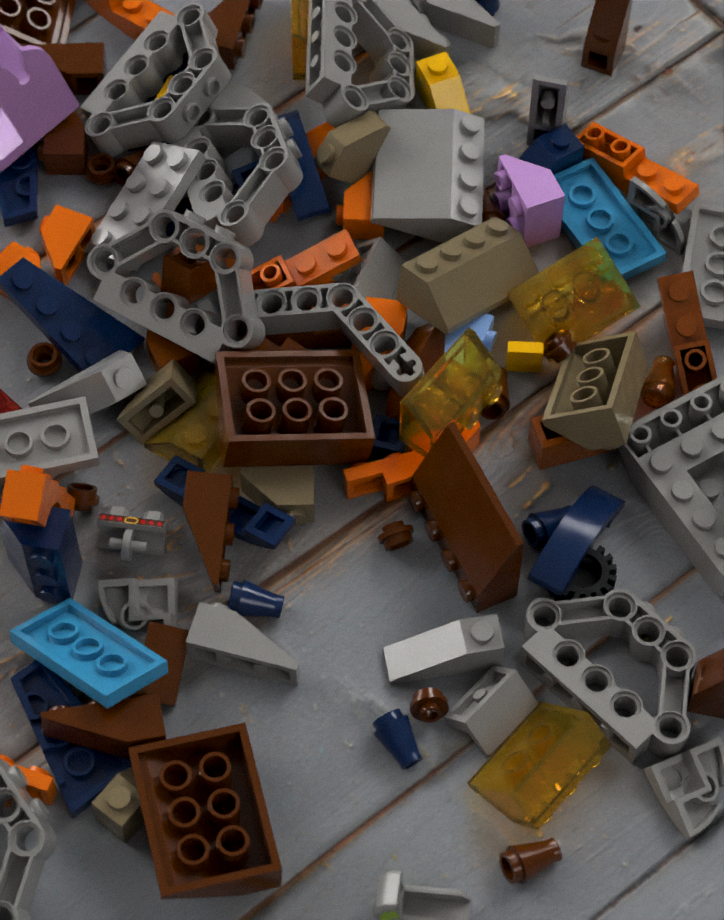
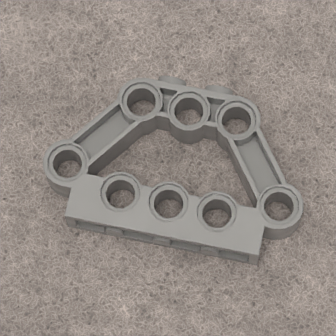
M308 0L305 96L322 104V111L326 121L336 128L368 111L376 113L378 109H403L413 99L416 90L414 86V45L410 35L398 27L375 0ZM357 41L370 55L375 64V69L369 76L371 83L361 85L351 83V76L357 70L356 61L352 57V51L356 48Z
M196 2L188 3L182 6L174 16L160 11L80 106V110L88 119L85 123V132L100 153H106L111 157H115L125 150L150 145L152 140L167 143L181 140L227 86L231 74L222 60L215 40L218 34L217 28L203 5ZM188 51V66L183 72L171 78L168 83V91L163 97L144 103L148 98L156 95L161 90L164 82L163 79L168 73L174 72L181 66L184 58L183 55Z
M263 102L248 107H213L210 105L185 137L171 143L172 145L200 150L206 157L205 162L187 189L193 212L206 218L203 225L213 230L216 225H219L236 233L234 240L246 247L259 241L264 233L265 225L289 192L295 190L303 179V172L298 162V158L302 157L301 151L294 139L289 138L294 133L286 118L282 117L279 119L269 104ZM253 147L260 157L259 163L236 195L233 196V183L224 172L226 163L216 148Z
M163 209L153 213L147 223L110 244H98L91 249L87 258L88 269L91 274L102 280L93 298L94 301L212 363H215L216 351H232L233 348L253 350L263 342L265 326L262 320L258 318L251 270L254 264L253 255L245 245L234 240L236 233L219 225H216L213 230L203 225L206 218L187 209L184 215ZM173 221L175 223V231L168 238L166 227ZM203 236L205 238V247L200 253H197L196 241ZM172 247H179L182 254L187 258L210 262L215 272L223 323L221 324L219 317L212 311L191 308L190 303L185 297L161 292L158 284L152 280L135 276L130 277V271ZM234 251L236 261L233 267L228 269L226 257L230 252ZM113 254L115 263L113 268L108 271L107 259ZM140 286H143L144 297L140 302H137L136 291ZM172 301L174 313L170 318H167L165 308ZM202 316L205 326L203 331L197 334L195 323ZM245 322L248 332L246 337L240 340L237 330L240 324Z
M624 589L611 590L604 596L562 601L539 598L530 603L527 607L523 630L527 642L521 646L519 663L631 764L647 749L662 759H668L684 751L691 730L690 721L686 716L689 681L694 671L697 654L695 648L687 641V637L681 629L674 625L670 626L659 616L653 605L647 601H641L633 593ZM621 611L626 617H615L611 612ZM547 620L552 625L544 627L538 625L536 621ZM601 636L620 637L628 644L629 653L634 659L640 662H649L656 668L657 678L659 679L655 718L643 709L642 699L637 693L632 690L620 689L614 683L613 673L609 668L601 664H592L586 659L583 646L575 640ZM639 636H650L654 639V642H644ZM570 659L575 665L564 666L559 663V660ZM677 660L682 663L683 667H673L667 661ZM598 684L604 690L599 692L591 691L587 685ZM626 709L632 716L621 717L615 710ZM668 729L675 732L678 737L667 738L660 731Z
M0 759V824L4 825L9 832L8 848L0 870V915L8 909L12 915V920H31L29 910L45 861L54 853L57 846V837L47 821L51 817L48 809L38 797L32 799L25 787L29 784L26 776L16 765L11 767L5 760ZM14 798L16 801L15 812L10 817L5 818L3 807L9 799ZM36 830L38 834L37 845L28 851L25 847V838L31 831Z

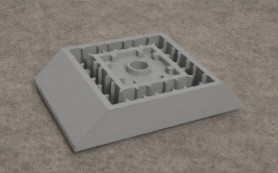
M724 375L634 421L631 425L626 445H621L618 449L631 483L712 591L724 597Z

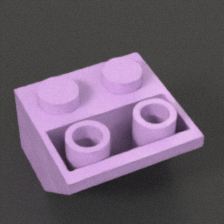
M506 154L499 156L498 169L494 173L496 190L492 194V199L506 217L507 224L521 232L527 247L560 237L565 194L552 171Z

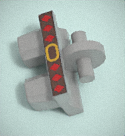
M112 506L107 514L99 513L97 519L99 529L98 548L121 550V559L125 562H131L134 552L164 556L166 550V521H163L162 512L148 511L144 513L143 518L131 517L130 511L125 507Z

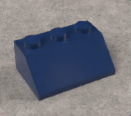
M52 507L46 527L9 522L0 517V531L8 558L35 597L48 603H60L68 598L73 599L83 563L71 510Z

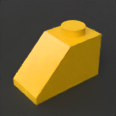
M446 51L416 61L415 88L427 109H456L471 114L460 74Z

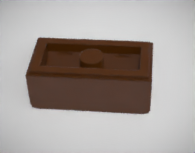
M149 622L144 646L167 660L168 673L135 693H147L149 695L158 693L160 704L176 707L187 652L185 642L189 630L157 622Z

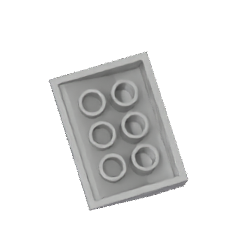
M378 109L376 114L390 125L391 129L373 161L370 222L440 243H445L481 224L483 213L484 118L456 109Z

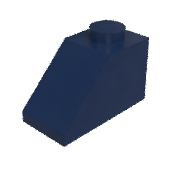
M563 124L537 137L519 159L550 169L554 175L582 162L584 145L569 127Z

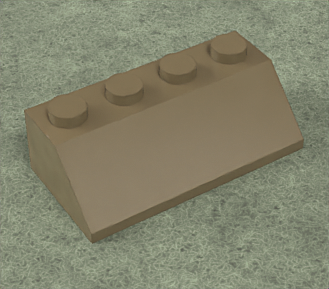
M495 216L402 264L395 299L448 335L538 285L541 277L521 232Z
M633 331L576 342L574 350L562 361L542 418L545 427L590 451L598 449L613 450L621 445H626L648 370V364L637 332Z

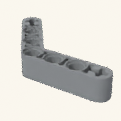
M343 282L254 290L258 318L262 320L265 326V335L340 329L401 397L416 399L426 391L428 382L420 358L351 284ZM344 304H349L346 307L340 308ZM314 306L311 310H305L308 307ZM279 309V310H278L277 312H275V313H270V312H272L273 310ZM245 322L241 323L237 330V335L244 337L248 332ZM365 327H371L370 329H368V330H366V331H360L361 329H363V328H365ZM387 350H393L389 354L382 355V353Z

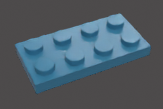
M594 157L554 174L565 194L561 227L607 289L665 262L667 255L665 250Z
M71 598L9 630L13 645L106 708L113 706L168 673L166 659Z

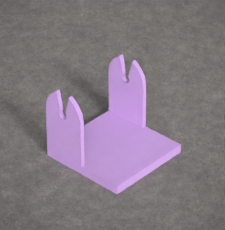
M0 24L1 173L77 109L80 104L51 56L41 47L33 45L21 46Z

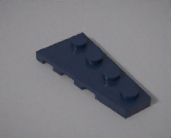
M38 142L0 173V213L5 227L38 219Z
M24 257L0 276V289L79 372L118 350L132 353L146 339Z
M35 660L10 679L73 819L91 806L94 799L118 773L132 767L130 759L43 735L40 712L49 711L51 708L59 705L75 707L83 704L59 675Z

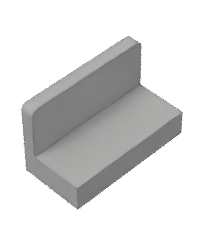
M381 237L358 243L356 248L363 262L344 271L339 283L351 284L365 299L366 297L391 299L398 284L401 265L406 263V260Z
M493 665L444 716V719L452 729L469 733L481 752L491 755L537 707L538 702L516 670Z

